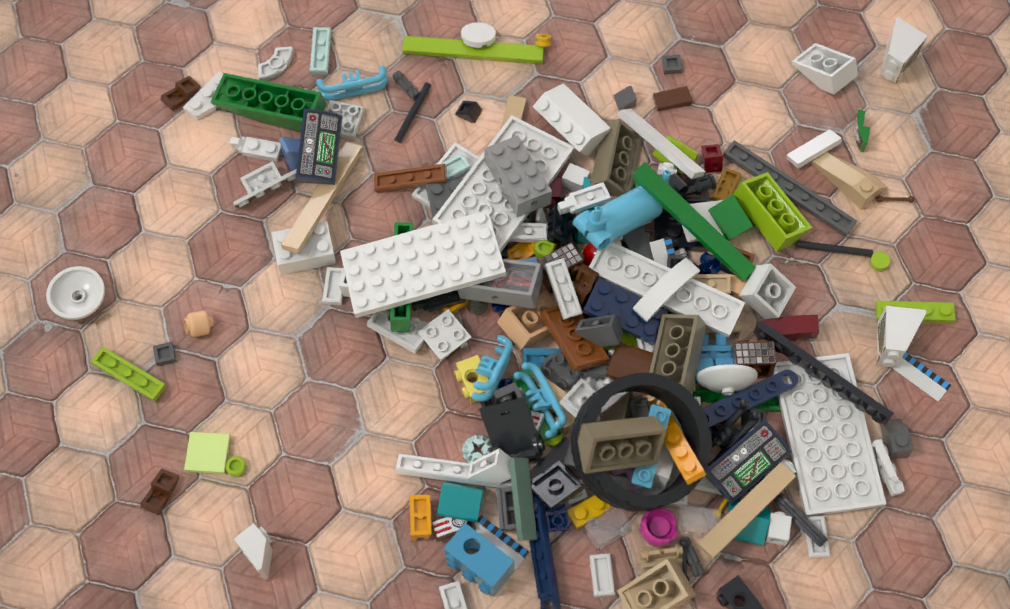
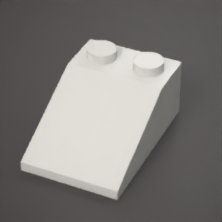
M817 43L791 61L792 65L818 88L833 95L858 76L856 58Z

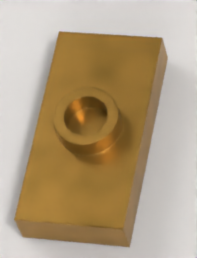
M724 167L711 200H724L731 196L742 174Z

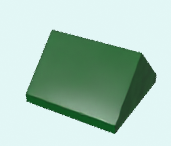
M733 194L708 210L728 241L755 228L740 202Z

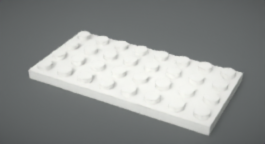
M513 115L510 116L488 145L489 147L519 136L548 185L552 183L574 152L573 146ZM483 152L432 219V224L435 225L488 210L501 253L529 213L519 217L515 215L484 162Z
M488 210L340 251L356 318L507 276Z
M849 353L814 357L857 387ZM790 361L776 362L773 375L783 370H791L798 377L797 385L792 390L778 396L788 445L792 451L791 458L796 470L795 475L804 515L808 517L885 506L886 500L864 412L858 410L849 400L842 399L832 388L825 387L815 376L808 375L799 365H795ZM783 376L784 383L792 384L790 376Z

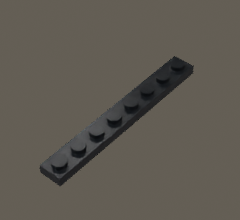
M760 320L756 325L753 334H755L758 340L774 341L775 352L782 353L788 357L791 363L802 367L808 375L815 376L825 387L835 390L842 399L852 402L858 410L865 411L875 422L882 423L885 426L894 413L763 321Z

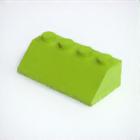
M768 172L741 182L733 194L748 217L776 252L790 247L813 228Z

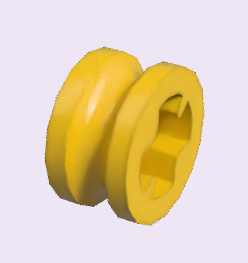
M536 35L537 41H535V45L540 47L551 46L549 41L551 35Z

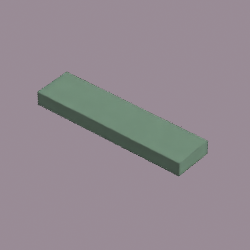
M510 458L509 466L517 540L534 541L537 540L528 458Z

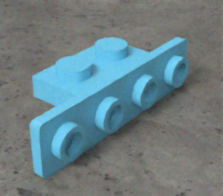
M652 404L648 416H655L667 429L671 410ZM657 464L635 467L631 483L650 489Z

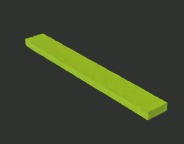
M404 36L402 48L403 54L542 64L544 47L537 45L494 42L490 46L486 44L482 45L481 48H474L466 45L463 40Z

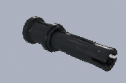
M707 174V177L699 180L693 179L691 183L687 184L689 190L682 198L693 194L701 195L702 192L709 189L715 190L716 181L713 175Z

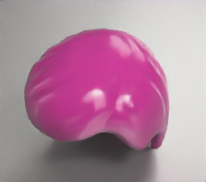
M656 508L647 511L640 523V534L643 540L654 547L670 544L678 534L676 527L677 519L674 513L667 508Z

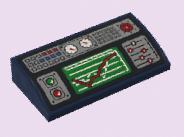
M304 109L296 169L298 183L335 185L342 115L321 110Z
M764 419L710 465L705 472V477L732 505L780 462L787 458L792 451L775 429Z

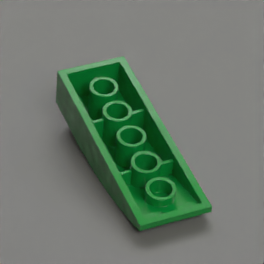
M223 73L210 101L211 104L238 115L300 132L304 109L324 111L326 107V102L321 92Z

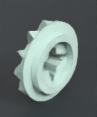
M476 434L470 438L468 437L465 443H463L462 448L464 459L471 463L491 453L492 445L490 439L484 435ZM474 445L477 447L483 446L481 449L482 454L479 452L473 453L475 450Z

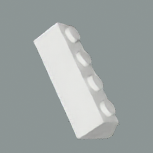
M565 84L545 92L533 105V108L580 153L589 156L612 130Z

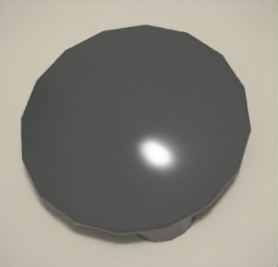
M562 352L550 354L541 365V371L545 378L562 390L571 388L579 378V371L573 372Z

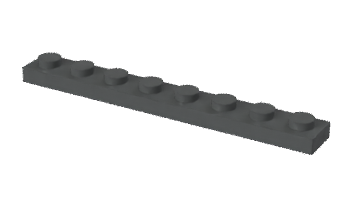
M735 140L723 153V157L754 177L768 172L791 202L844 237L855 226L857 220Z

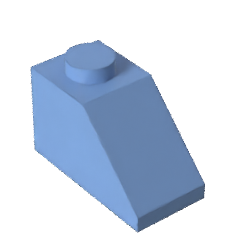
M279 138L284 158L290 170L293 171L297 169L300 139Z

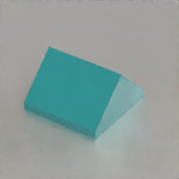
M445 481L441 488L437 515L478 522L485 488Z
M740 499L732 505L728 504L727 514L741 501ZM767 506L734 540L763 546L770 523V506Z

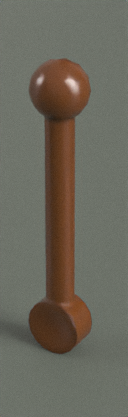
M876 196V202L908 201L913 203L915 198L913 196Z

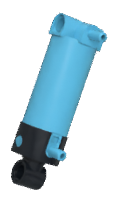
M665 170L663 175H659L681 197L688 192L689 186L677 174L671 175L669 170ZM639 185L602 206H596L590 212L588 210L582 212L574 219L573 225L598 251L609 247L610 242L654 218L666 214L668 211Z

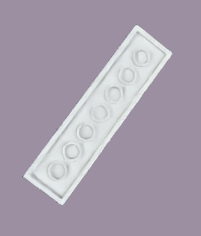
M610 242L609 247L601 251L597 250L589 266L599 273L600 278L640 297H643L671 270L669 267L614 242ZM692 279L688 284L682 286L661 307L675 314L699 315L706 323V328L729 338L745 302Z

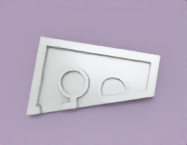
M218 72L183 107L184 111L196 120L214 112L218 106L211 104L210 101L223 74Z
M383 310L371 316L367 322V327L414 354L425 342L418 331L426 326L428 322L420 321V318L412 317L410 332H391L390 311Z

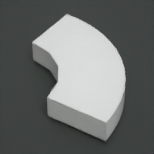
M293 46L275 48L274 54L269 60L258 64L259 80L268 81L282 74L292 61Z

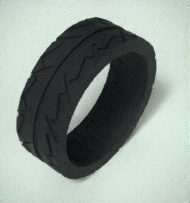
M633 373L622 376L594 392L581 406L574 420L575 423H573L571 433V453L578 475L588 489L605 503L627 511H648L678 502L688 495L691 490L693 491L702 478L687 485L681 472L668 488L656 495L637 494L626 490L614 482L605 471L585 474L581 463L578 438L582 424L596 422L601 409L612 396L624 392L645 393L666 404L675 414L681 424L685 439L706 472L712 450L711 431L706 414L697 399L683 385L666 376L654 373Z

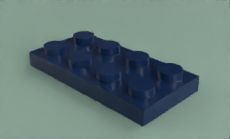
M599 277L583 309V313L593 318L616 314L623 332L654 345L662 314H668L669 310L661 307L646 322L633 310V307L642 297Z

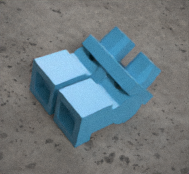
M705 334L697 374L708 367L733 364L731 345L728 344L726 336L715 334V344H708L709 334ZM696 375L695 384H699L698 381H697V375Z

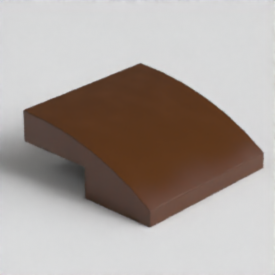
M620 342L615 348L605 377L615 380L633 373H649L653 352Z

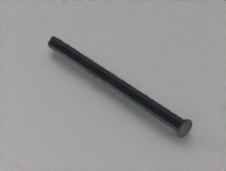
M716 426L709 428L712 437L718 431V428ZM782 492L773 500L788 516L792 517V520L818 547L823 546L827 542V537Z

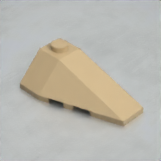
M825 152L810 161L818 171L861 210L888 188L875 175L829 152Z

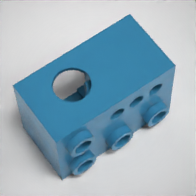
M466 523L461 526L444 547L446 564L454 570L458 568L463 572L462 576L470 583L472 581L479 585L478 589L485 595L491 594L494 597L514 572V560ZM471 549L479 551L474 554H467V551Z

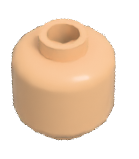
M202 310L188 313L184 319V327L187 334H190L192 337L208 335L211 327H214L212 316H208L207 312Z

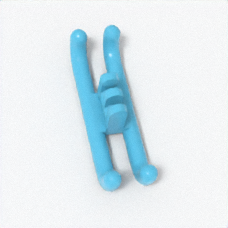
M382 65L379 67L380 73L377 76L361 79L359 70L355 71L356 77H353L352 72H348L350 77L348 79L346 74L343 73V83L326 86L323 80L318 79L316 85L318 92H321L324 100L327 101L376 92L385 88L388 83L387 69Z
M503 335L497 336V341L505 345V348L501 346L495 347V352L501 355L499 360L488 356L482 357L476 373L490 379L485 383L478 381L474 383L475 389L486 391V393L474 392L472 394L473 400L487 401L492 398L493 391L497 389L510 362V353L513 348L512 342Z
M524 362L522 369L533 372L542 388L538 389L532 378L524 372H515L513 377L527 384L529 391L525 392L527 398H530L528 400L529 403L534 404L532 406L534 411L541 410L542 414H544L550 430L545 432V436L547 438L555 437L558 429L565 427L567 423L566 414L540 368L533 363ZM551 406L553 407L556 415L558 416L559 421H555L553 415L551 414L549 410Z

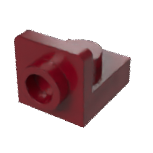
M720 145L701 146L705 173L721 172L723 170V154Z

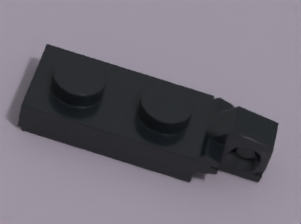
M458 290L415 301L411 304L414 311L424 309V311L433 312L465 303L466 299H460Z

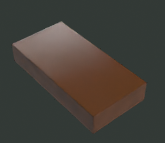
M687 86L653 93V100L657 111L689 105L693 101Z

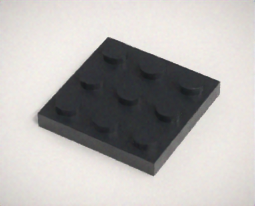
M683 198L689 204L711 201V198ZM669 212L654 218V241L671 237L674 250L684 248L690 251H709L699 241L687 242L682 224Z

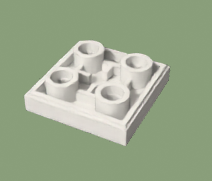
M330 100L326 111L343 116L340 137L355 140L365 108Z

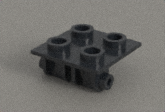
M554 204V209L548 213L547 241L554 244L556 241H560L564 245L572 242L577 249L578 229L573 225L574 218L568 213L560 215L557 209L558 205Z

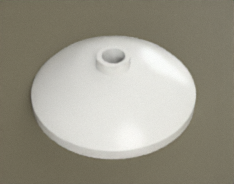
M83 266L70 267L59 272L51 280L46 293L47 303L51 310L61 318L68 320L82 319L91 315L99 308L105 296V285L100 275L94 270Z
M734 364L708 367L697 374L699 384L713 392L722 393V395L726 396L744 390L757 379V371L755 369Z

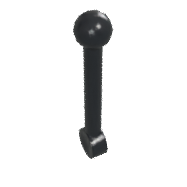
M683 539L680 542L683 550V573L689 581L690 578L687 575V546L689 543L686 539Z

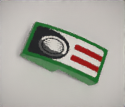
M858 110L854 119V136L860 152L865 151L870 133V128L863 126L866 112L863 110Z

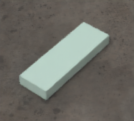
M313 27L310 75H328L331 27Z

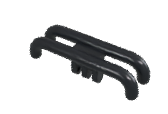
M746 399L740 401V406L711 437L712 448L716 444L725 447L708 463V467L740 441L759 421L761 414L755 410L751 413V418L740 430L733 426L749 406V402Z

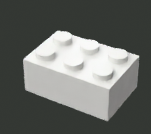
M327 221L317 224L300 253L283 250L281 247L290 229L271 232L277 266L281 275L336 264Z

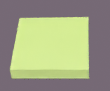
M190 432L184 471L225 474L230 434Z

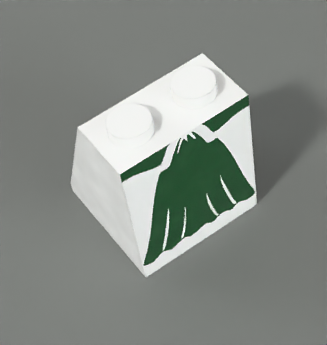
M897 17L887 40L880 74L895 84L919 57L928 36Z
M894 306L885 307L877 326V364L885 367L898 365L926 315V310Z

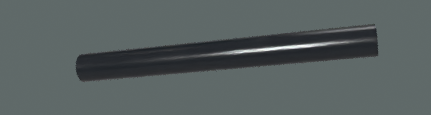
M424 83L394 139L396 142L401 143L431 87L430 83Z
M799 240L796 243V248L872 257L873 250Z

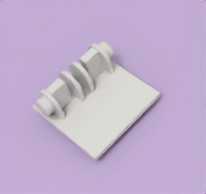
M449 309L418 331L419 335L440 360L458 347L465 348L468 345L466 341L472 338Z

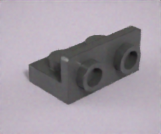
M514 382L493 391V404L523 397L525 394L522 388H518Z

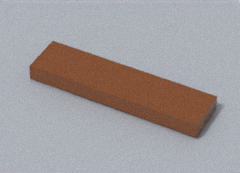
M445 164L374 173V190L376 193L421 187L429 183H447V166Z

